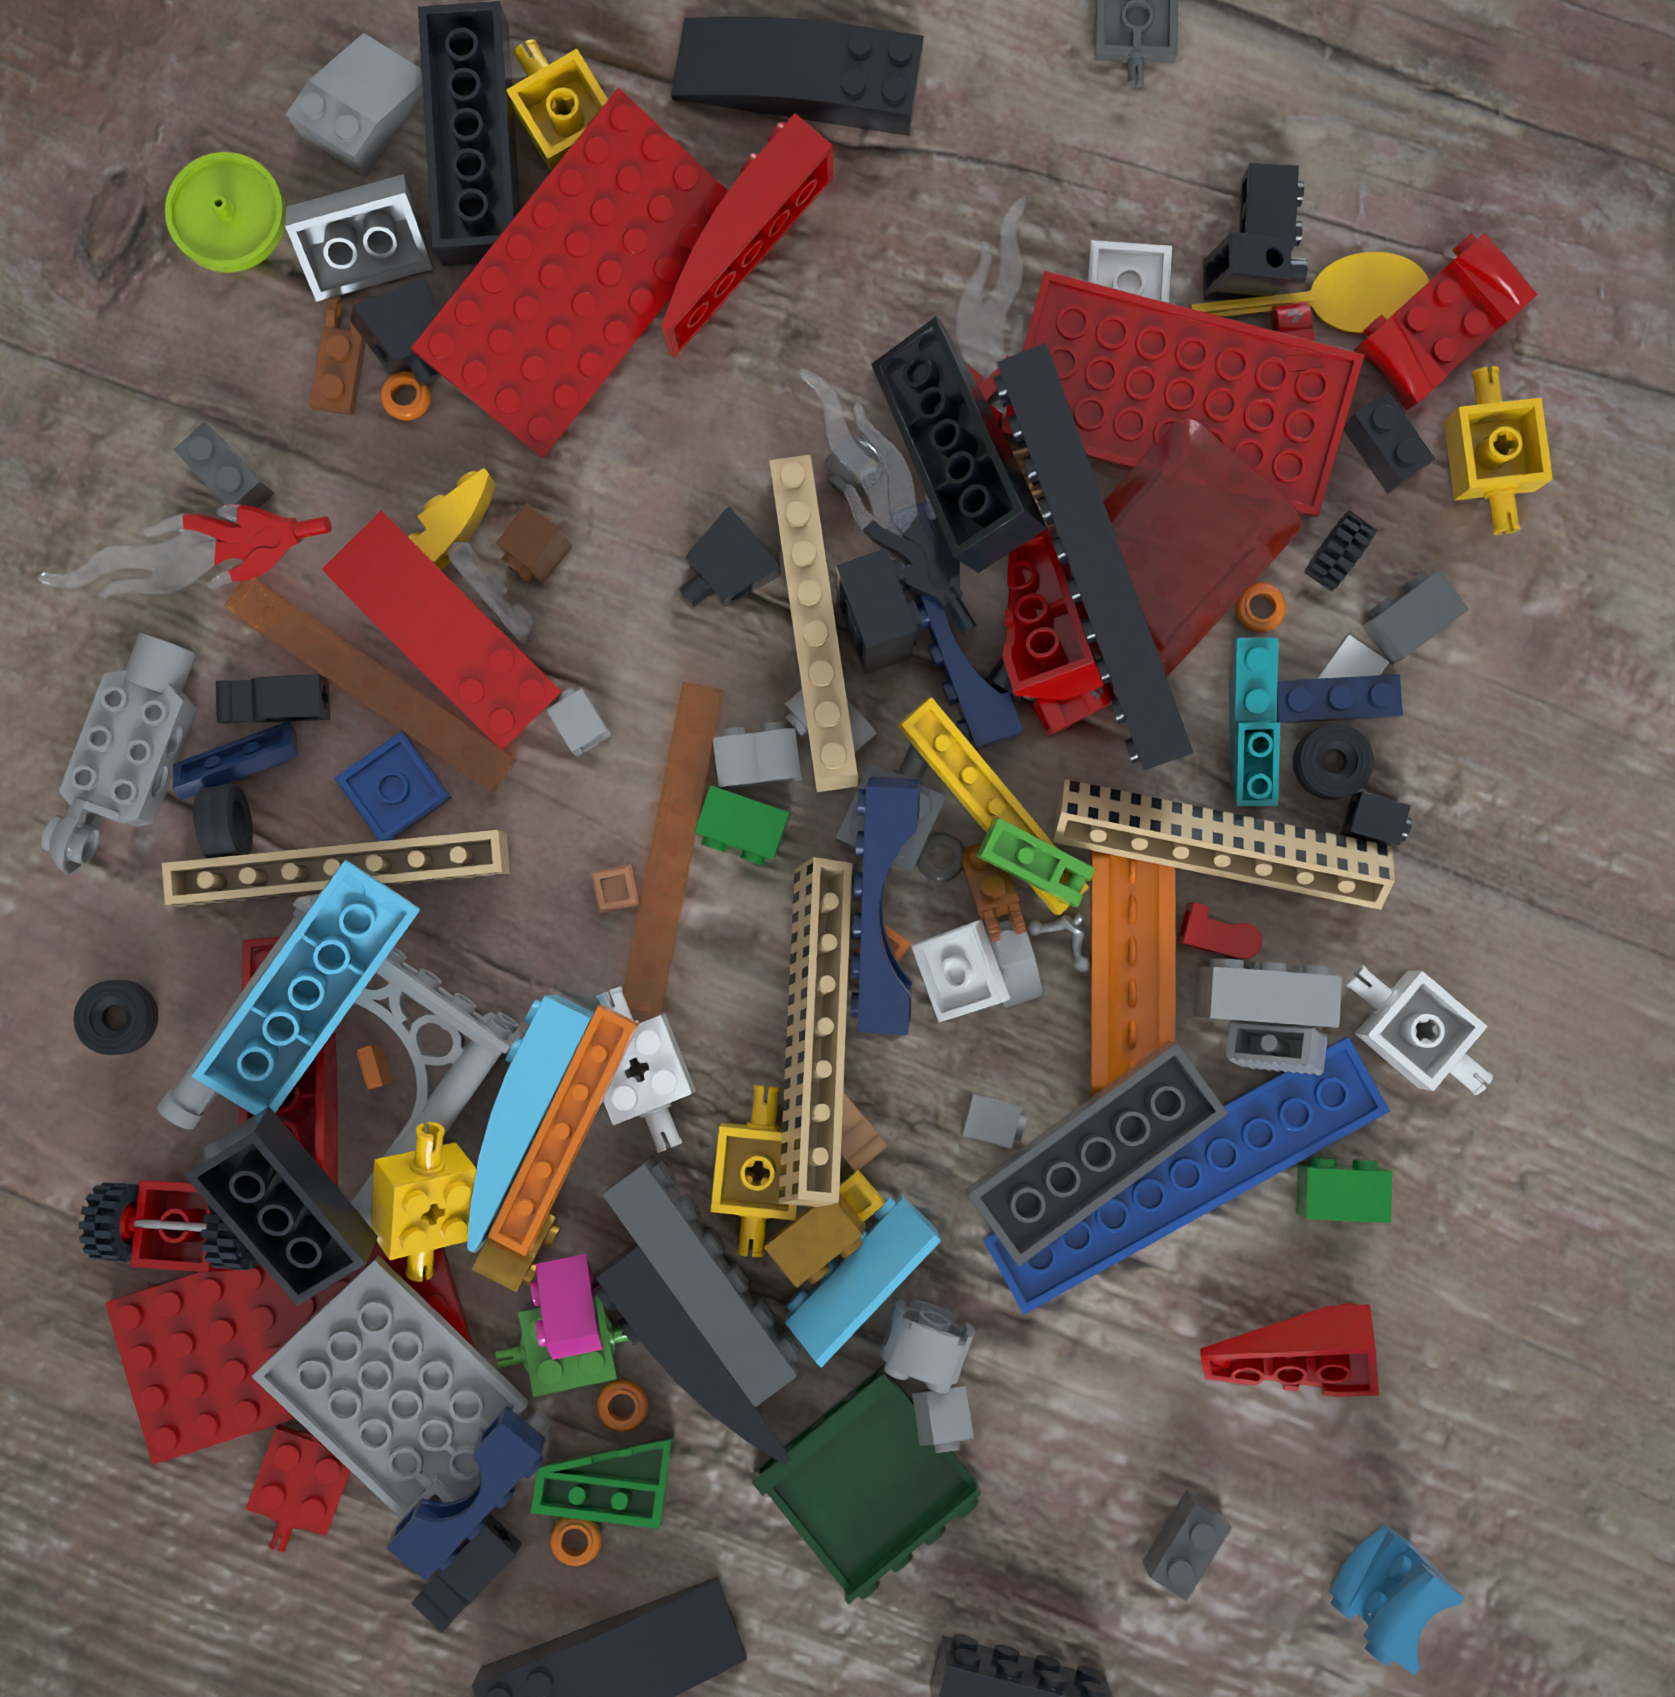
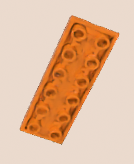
M1090 850V866L1095 869L1090 881V1097H1092L1166 1042L1176 1043V868Z

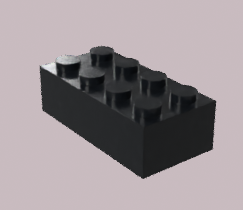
M887 548L837 565V600L864 675L911 659L913 646H916L915 639L918 638L917 632L920 631L918 624H921V619L913 598L906 601L903 591H905L904 583H906L903 567L898 557L891 560Z
M270 1106L202 1148L184 1174L185 1178L296 1306L366 1265L377 1241L378 1235Z
M955 1634L953 1638L942 1635L930 1683L931 1697H1113L1106 1677H1103L1102 1673L1094 1668L1078 1666L1076 1670L1061 1666L1058 1660L1045 1655H1037L1036 1659L1019 1655V1651L1006 1645L998 1644L995 1645V1648L979 1645L976 1639L963 1634Z

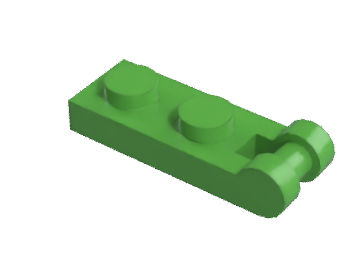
M993 818L976 855L978 858L1075 908H1078L1082 901L1083 895L1080 893L1085 882H1090L1095 872L1092 866L1000 818ZM1064 869L1070 873L1066 885L1059 883Z

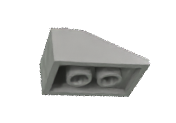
M363 33L308 80L287 111L286 116L301 137L367 177L422 95V69Z

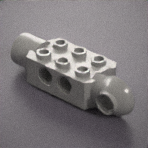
M139 633L125 670L103 674L59 788V793L69 804L65 816L55 815L51 818L42 836V849L50 852L55 865L66 875L74 874L94 856L100 841L98 826L102 817L138 827L155 823L173 776V764L179 760L198 710L195 704L183 692L196 658L195 653L161 639Z

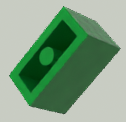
M710 785L694 833L703 837L701 842L703 846L720 852H724L726 846H730L742 851L741 859L763 866L765 859L775 862L791 815L790 812Z
M1311 1157V1164H1298L1297 1215L1311 1220L1391 1223L1392 1171L1379 1167L1378 1160L1353 1159V1166L1337 1165V1159Z

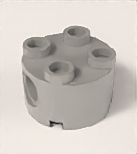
M911 1299L909 1307H905L904 1301L898 1300L891 1315L889 1329L879 1349L881 1358L886 1362L884 1371L888 1375L901 1380H906L910 1376L924 1381L926 1387L935 1392L948 1393L951 1385L956 1384L959 1380L963 1363L975 1335L973 1326L966 1321L962 1328L956 1324L957 1314L935 1304Z

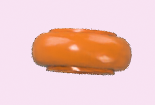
M402 370L392 374L385 380L381 387L380 398L383 408L390 416L402 421H411L419 418L427 411L431 403V391L429 384L419 386L412 371ZM405 386H413L417 391L415 400L405 406L396 404L395 396L398 390Z
M1259 582L1248 585L1240 592L1236 599L1235 612L1238 621L1244 628L1251 632L1264 633L1272 631L1280 625L1285 617L1286 602L1278 588L1268 583ZM1254 597H1263L1268 600L1272 609L1271 615L1268 618L1260 619L1252 614L1249 606L1250 601Z
M625 1378L613 1380L605 1385L599 1393L597 1400L598 1416L602 1423L611 1430L618 1432L631 1431L641 1425L647 1416L649 1408L648 1397L643 1387L635 1381ZM625 1394L632 1398L635 1403V1410L632 1414L623 1417L613 1412L611 1400L615 1395Z
M561 1517L551 1530L550 1546L552 1553L560 1562L568 1566L579 1567L588 1564L597 1556L601 1548L602 1534L596 1521ZM570 1529L583 1531L588 1539L587 1546L580 1550L571 1549L565 1543L564 1533Z

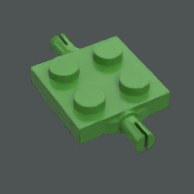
M596 1294L603 1345L602 1350L552 1360L547 1347H540L538 1344L535 1321L542 1320L541 1307H536L518 1312L522 1332L520 1346L501 1351L497 1350L496 1359L513 1356L512 1358L499 1360L497 1366L498 1369L523 1363L529 1373L533 1397L617 1379L618 1375L614 1359L616 1343L629 1339L619 1325L612 1326L611 1321L606 1315L605 1306Z

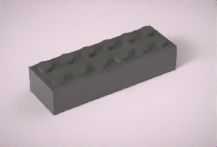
M1168 1041L974 1182L965 1191L1018 1266H1021L1226 1116L1228 1112L1178 1043Z
M652 1155L614 1183L602 1195L754 1407H757L797 1377L800 1360L797 1353L800 1352V1348L787 1330L780 1333L774 1325L772 1319L776 1316L768 1302L762 1296L756 1299L748 1288V1284L751 1283L750 1278L738 1262L731 1265L725 1257L723 1250L726 1249V1246L719 1234L712 1227L706 1230L698 1219V1216L702 1213L688 1193L681 1196L673 1184L677 1178L669 1165L663 1159L657 1162Z

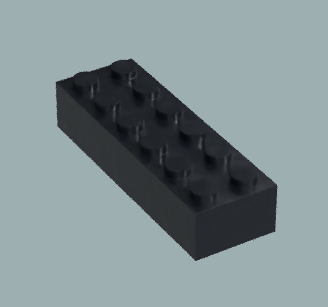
M500 1L418 7L432 248L442 266L477 264L520 211L514 110L506 92L508 88L512 87L509 25Z

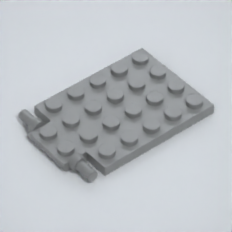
M379 1255L373 1258L262 1363L251 1376L401 1519L408 1514L421 1498L428 1500L436 1494L438 1498L435 1502H453L472 1493L481 1482L480 1469L473 1456L478 1436L506 1406L519 1415L527 1408L528 1400ZM537 1410L526 1422L540 1432L549 1423V1420L543 1412Z

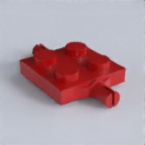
M278 1424L245 1510L269 1517L277 1523L268 1546L274 1550L282 1534L277 1551L285 1552L293 1528L305 1529L324 1536L328 1534L351 1471L308 1430L298 1431Z

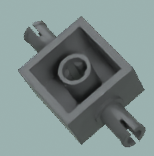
M910 744L898 771L894 770L892 772L869 762L835 837V841L856 850L857 831H864L865 815L857 814L859 789H866L869 777L922 780L929 764L922 756L920 758L917 757L918 751L912 744ZM922 781L917 830L902 846L891 864L892 867L910 875L946 798V795L924 786ZM863 856L859 857L852 872L851 893L853 894L856 872H863Z

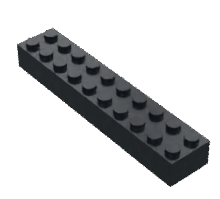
M1043 343L998 361L997 365L1001 374L994 376L993 379L1004 406H1013L1015 415L1008 417L1015 440L1019 447L1027 445L1030 453L1029 456L1022 459L1033 487L1041 484L1045 496L1037 498L1045 523H1047V526L1056 525L1059 537L1053 538L1052 542L1059 562L1062 566L1069 563L1074 577L1066 579L1074 603L1076 605L1084 603L1088 617L1082 619L1081 623L1090 645L1098 642L1103 658L1095 661L1103 683L1112 682L1117 698L1111 699L1110 703L1118 725L1127 722L1132 737L1125 739L1124 742L1132 764L1141 762L1145 771L1193 754L1047 344Z

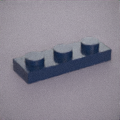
M1400 674L1277 681V722L1280 724L1392 718L1403 715Z
M290 721L177 762L173 764V789L180 800L196 795L202 788L218 787L234 780L240 781L255 772L271 766L283 765L290 759L298 757L296 731Z

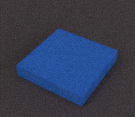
M402 730L334 778L378 841L394 840L452 798L410 738Z

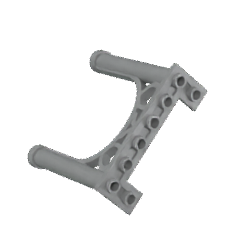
M320 893L299 897L295 900L293 906L296 909L293 912L294 918L174 1090H168L157 1105L159 1113L171 1123L184 1129H194L218 1094L191 1077L198 1062ZM393 947L376 971L378 975L389 983L382 988H373L366 985L354 1002L376 1014L395 1031L407 1048L416 1073L417 1095L413 1112L406 1126L384 1157L415 1151L416 1127L421 1123L425 1125L424 1133L426 1134L427 1122L441 1124L446 1134L500 1055L506 1054L510 1050L516 1038L522 1039L524 1037L517 1030L519 1027L518 1023L501 1012H498L497 1015L489 1012L482 1017L475 1012L477 1006L470 999L459 993H455L452 996L440 987L442 981L433 973L423 968L417 971L405 963L406 955ZM404 993L431 1011L415 1020L411 1027L406 1022L411 1015L406 1011L403 1004ZM389 997V1006L382 1002L381 999ZM435 1023L451 1034L453 1046L448 1054L438 1055L424 1051L420 1039V1031L425 1024ZM465 1036H467L468 1038H470V1040L468 1041V1043L466 1044V1046L464 1045V1044H465ZM452 1063L450 1069L431 1094L429 1065L443 1066ZM374 1171L351 1202L369 1226L371 1223Z

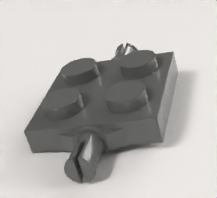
M1095 0L1094 60L1127 63L1128 87L1133 88L1135 73L1136 88L1144 85V64L1149 62L1175 63L1178 53V0Z

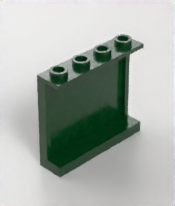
M884 1365L783 1447L792 1459L784 1465L770 1457L753 1472L752 1484L762 1496L766 1493L769 1495L845 1591V1601L848 1605L857 1597L861 1600L869 1597L879 1587L880 1578L890 1570L896 1573L904 1568L913 1558L912 1552L923 1543L930 1545L939 1539L946 1530L944 1525L956 1515L962 1518L969 1514L979 1502L977 1498L981 1495L978 1482L953 1451L935 1453L934 1445H919L913 1401L894 1377L884 1371Z

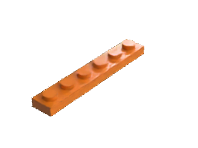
M603 1005L597 1006L488 1234L489 1238L523 1256L531 1252L635 1035L639 1023Z

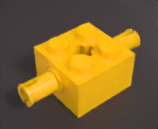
M531 39L525 41L531 57H529L522 44L514 51L515 58L520 62L528 77L508 88L506 92L515 114L547 167L552 171L608 99L578 49L549 64L539 49L538 43Z
M1491 366L1489 372L1488 367L1472 371L1471 375L1474 382L1477 405L1458 407L1443 421L1454 501L1482 497L1489 499L1493 535H1501L1502 531H1504V534H1509L1521 530L1515 495L1535 492L1553 480L1542 398L1503 402L1498 366Z
M753 1085L754 1095L751 1122H747L746 1125L722 1122L719 1126L711 1212L734 1214L741 1217L737 1255L748 1256L750 1239H753L752 1257L764 1256L766 1219L774 1218L796 1221L798 1205L779 1204L782 1128L776 1124L778 1098L781 1088L777 1086H769L767 1103H765V1085ZM755 1161H762L763 1168L770 1170V1173L764 1174L760 1181L754 1179L753 1172L747 1171V1167H753Z
M427 1122V1134L424 1133L425 1125L423 1123L416 1127L415 1151L374 1159L370 1227L378 1235L377 1242L389 1260L408 1256L405 1271L406 1277L417 1282L423 1281V1269H425L426 1280L433 1276L434 1249L468 1241L470 1206L477 1172L476 1167L456 1142L443 1145L445 1129L436 1122Z

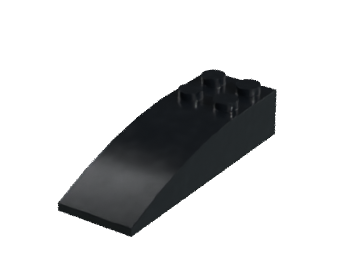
M775 17L684 18L671 97L674 100L790 118L796 113L803 120L909 136L922 61L924 36L807 19Z
M935 316L871 363L955 559L980 573L1047 528L995 416L938 317Z
M632 1244L593 1274L598 1283L592 1289L608 1311L614 1306L619 1310L623 1317L617 1321V1324L633 1346L641 1341L681 1388L707 1412L745 1441L784 1465L792 1460L639 1246Z
M717 1576L484 1665L480 1668L472 1687L476 1697H675L747 1660V1655Z

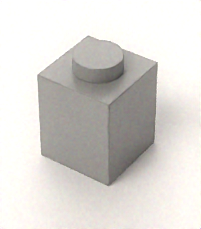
M573 688L561 692L552 701L554 705L546 709L569 749L576 756L581 755L612 736L588 694L582 688L576 692Z
M970 1092L960 1133L962 1136L1012 1149L1014 1139L1019 1141L1022 1139L1027 1117L1020 1115L1022 1107L1018 1104Z
M966 1386L950 1388L948 1393H938L933 1390L912 1393L920 1446L934 1445L935 1453L960 1450L959 1441L974 1439Z

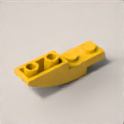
M485 468L479 472L475 470L468 472L456 483L457 487L445 496L438 495L429 500L423 507L424 511L417 516L426 530L421 534L420 532H415L408 536L442 571L468 543L490 504L496 483Z

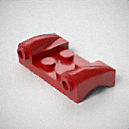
M1485 232L1478 238L1471 233L1452 250L1457 257L1388 319L1381 314L1362 331L1367 338L1353 350L1354 352L1364 354V359L1383 373L1394 387L1401 405L1406 411L1418 404L1461 362L1538 295L1508 257Z

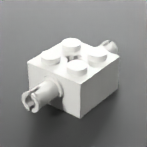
M1361 965L1352 973L1356 977L1354 979L1349 977L1345 985L1373 1007L1370 1016L1354 1034L1417 1088L1434 1091L1449 1072L1470 1089L1474 1095L1480 1094L1487 1088L1482 1083L1485 1081L1487 1084H1490L1493 1075L1466 1054L1468 1049L1488 1027L1423 971H1407L1391 989L1369 972L1364 965ZM1417 1023H1423L1420 1027L1424 1033L1422 1038L1416 1037L1418 1031L1415 1027Z
M621 986L609 990L615 1007L609 992L596 996L600 1005L633 1020ZM666 1014L639 1024L603 1099L613 1126L638 1115L640 1118L645 1117L656 1145L657 1153L667 1150L669 1145L672 1148L682 1143L668 1108L672 1106L671 1102L691 1095L696 1091ZM634 1058H637L639 1063L647 1062L649 1065V1070L644 1073L645 1080H641L639 1075L633 1076L631 1074L630 1068L635 1065ZM663 1132H665V1134H666V1137H667V1139H668L669 1145H668V1143H667V1141H666V1138H665V1135H664Z

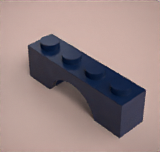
M506 1406L478 1436L473 1453L481 1473V1482L478 1487L468 1496L453 1502H435L421 1498L393 1529L386 1549L425 1581L437 1568L444 1571L458 1554L459 1549L457 1547L465 1538H468L470 1541L473 1540L487 1522L485 1516L494 1507L501 1509L510 1500L516 1490L514 1485L524 1475L528 1479L538 1470L544 1460L542 1451L545 1437Z

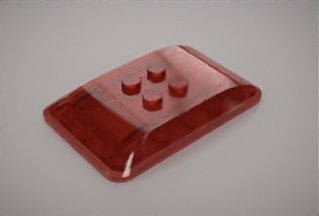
M1184 419L1172 425L1103 501L1166 678L1298 533L1301 524L1299 512L1290 502L1202 424L1190 419ZM1070 564L1063 565L1067 579L1074 577ZM1084 603L1078 604L1077 608L1081 619L1087 618L1088 614ZM1098 642L1091 644L1095 659L1103 658Z

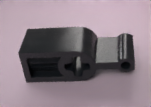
M320 674L267 676L251 680L215 681L217 723H279L287 721L330 720L329 679Z
M491 1514L479 1534L470 1541L468 1539L464 1543L452 1563L444 1571L440 1570L411 1604L442 1633L516 1555L522 1543Z

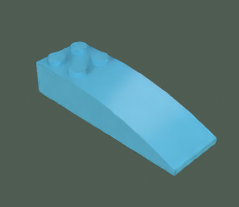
M345 859L200 1059L191 1077L253 1115L260 1113L269 1106L276 1113L418 914L420 908Z
M559 995L544 996L541 1001L537 999L534 1001L525 1018V1023L530 1025L525 1036L522 1039L516 1038L506 1056V1061L511 1064L506 1072L490 1114L474 1181L467 1250L473 1253L484 1246L488 1234L594 1015V1012Z

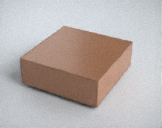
M632 864L590 873L599 914L641 905Z

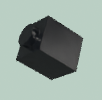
M1364 791L1352 794L1340 834L1392 847L1399 846L1400 841L1406 840L1411 829L1412 818L1408 817L1411 806Z

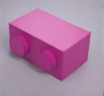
M582 1254L535 1264L537 1280L530 1281L534 1306L541 1305L542 1320L535 1321L539 1346L547 1347L552 1360L602 1350L603 1345L596 1296L592 1289L594 1286L593 1275L587 1255Z

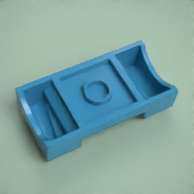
M1383 1523L1375 1532L1362 1541L1345 1560L1329 1590L1330 1594L1334 1597L1330 1602L1334 1608L1350 1619H1353L1357 1614L1367 1623L1368 1628L1363 1634L1368 1641L1365 1649L1383 1664L1389 1666L1393 1660L1414 1675L1420 1669L1418 1642L1424 1626L1435 1614L1446 1608L1459 1606L1465 1598L1411 1542Z

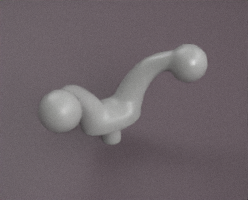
M1078 913L1073 919L1064 914L1057 920L1041 924L1036 919L1027 922L1026 931L1032 936L1062 929H1068L1072 932L1074 967L1079 972H1085L1089 969L1090 961L1082 955V942L1086 933L1085 928L1080 924L1084 920L1083 915Z

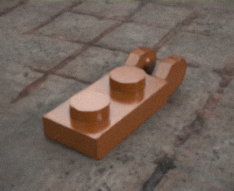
M331 296L326 308V327L323 326L309 406L313 410L353 415L366 342L355 329L351 320V330L340 329L341 316L343 314L342 300L340 297ZM356 300V301L353 303V306H354L355 304H358V303H360V302H363V300Z
M982 843L958 849L960 863L979 919L984 921L990 941L1000 940L1001 930L995 918L1008 914L1011 926L1016 934L1026 933L1020 900L1011 875L976 856Z

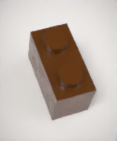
M527 503L496 542L504 553L501 560L509 566L508 568L527 583L533 577L542 585L572 547L560 527Z

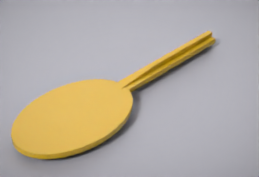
M1363 252L1343 257L1327 266L1315 278L1308 292L1191 304V309L1220 317L1269 313L1272 312V306L1307 301L1314 314L1326 325L1342 332L1364 334L1362 331L1382 314L1388 319L1424 287L1429 280L1421 267L1408 258L1387 252Z

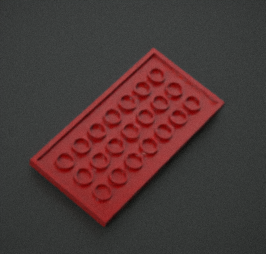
M616 89L414 342L410 350L539 458H544L672 296L696 241L728 190L621 89Z
M1044 270L1023 351L1043 343L1047 344L1087 458L1314 518L1319 516L1364 354ZM1304 353L1321 356L1323 368H1309L1304 371L1290 372L1288 365L1284 361V356ZM1010 405L1007 406L1001 430L1004 436L1015 438L1008 417L1015 415L1013 406Z
M376 1241L366 1265L379 1255L474 1347L444 1247L434 1249L433 1276L426 1280L425 1269H423V1281L417 1282L406 1277L405 1271L408 1256L389 1260ZM256 1263V1267L249 1270L234 1269L218 1272H195L105 1302L152 1465L296 1419L251 1376L262 1363L366 1265L297 1306L260 1263Z

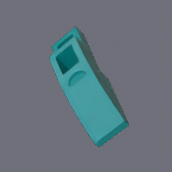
M1277 637L1233 638V678H1229V726L1232 781L1236 806H1278L1280 723L1277 722L1279 640Z

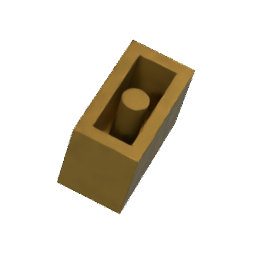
M839 1192V1203L821 1207L809 1206L796 1217V1221L792 1220L774 1234L764 1248L796 1288L806 1280L812 1285L831 1269L827 1264L838 1254L845 1259L863 1244L860 1237L865 1231L866 1224Z

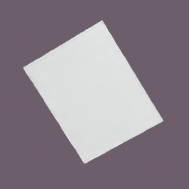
M1349 634L1318 679L1381 675L1389 661Z

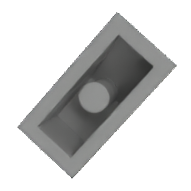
M1010 919L999 923L1001 930L1000 940L990 941L1010 996L1009 1000L1002 1002L1004 1009L1044 996L1035 955L1027 931L1017 935L1011 926Z

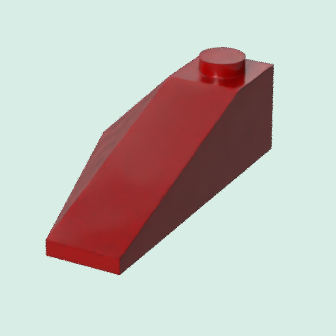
M1047 527L1008 555L1007 586L1009 592L1008 609L1005 610L1006 643L1003 644L1002 657L1015 696L1066 700L1102 687L1104 683L1100 676L1093 650L1082 626V619L1077 605L1074 603L1069 590L1066 574L1056 554L1050 529Z
M1344 1303L1339 1306H1326L1200 1348L1204 1377L1208 1380L1252 1386L1268 1380L1283 1384V1390L1297 1392L1299 1385L1321 1388L1322 1395L1379 1396L1376 1348L1370 1304Z

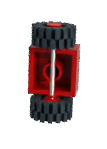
M140 1180L139 1185L104 1182L93 1188L94 1194L87 1195L85 1200L89 1205L88 1207L82 1206L80 1214L85 1215L84 1221L79 1222L78 1229H83L84 1233L79 1236L80 1243L85 1244L82 1249L83 1252L89 1254L91 1259L131 1261L130 1267L197 1272H218L234 1269L249 1270L254 1269L256 1263H259L190 1182Z

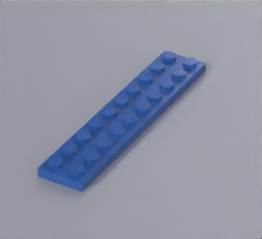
M1343 1037L1326 1047L1324 1072L1320 1076L1314 1073L1309 1075L1306 1072L1301 1074L1299 1072L1292 1073L1288 1071L1285 1073L1282 1071L1222 1104L1228 1112L1226 1116L1021 1266L1017 1265L994 1231L983 1236L982 1239L1023 1315L1390 1112L1350 1038Z

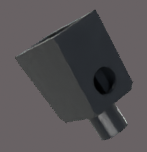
M1230 232L1203 260L1204 300H1236L1274 296L1288 283L1303 284L1305 282L1308 272L1307 260L1291 258V243L1287 239Z
M425 277L353 306L350 319L353 326L389 373L394 374L410 367L419 386L430 384L441 377L437 371L410 350L414 342L438 314L428 281Z
M729 506L688 552L686 560L696 574L683 584L679 591L694 608L711 593L714 594L724 607H727L781 575V568Z

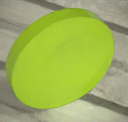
M216 152L195 159L178 173L167 193L165 219L172 239L193 262L212 271L238 272L256 266L275 250L285 231L286 202L279 185L265 167L254 159L242 154Z

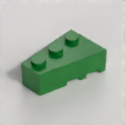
M675 1436L541 1465L536 1473L531 1513L660 1529L664 1520Z

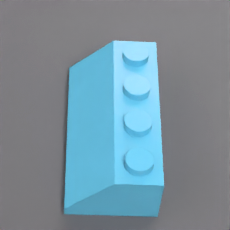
M902 1194L895 1201L888 1197L884 1205L873 1214L877 1220L864 1231L860 1237L863 1244L845 1259L841 1257L837 1262L834 1259L827 1264L831 1269L819 1279L812 1289L807 1293L802 1288L786 1305L790 1312L786 1315L785 1324L821 1368L941 1242L937 1228Z

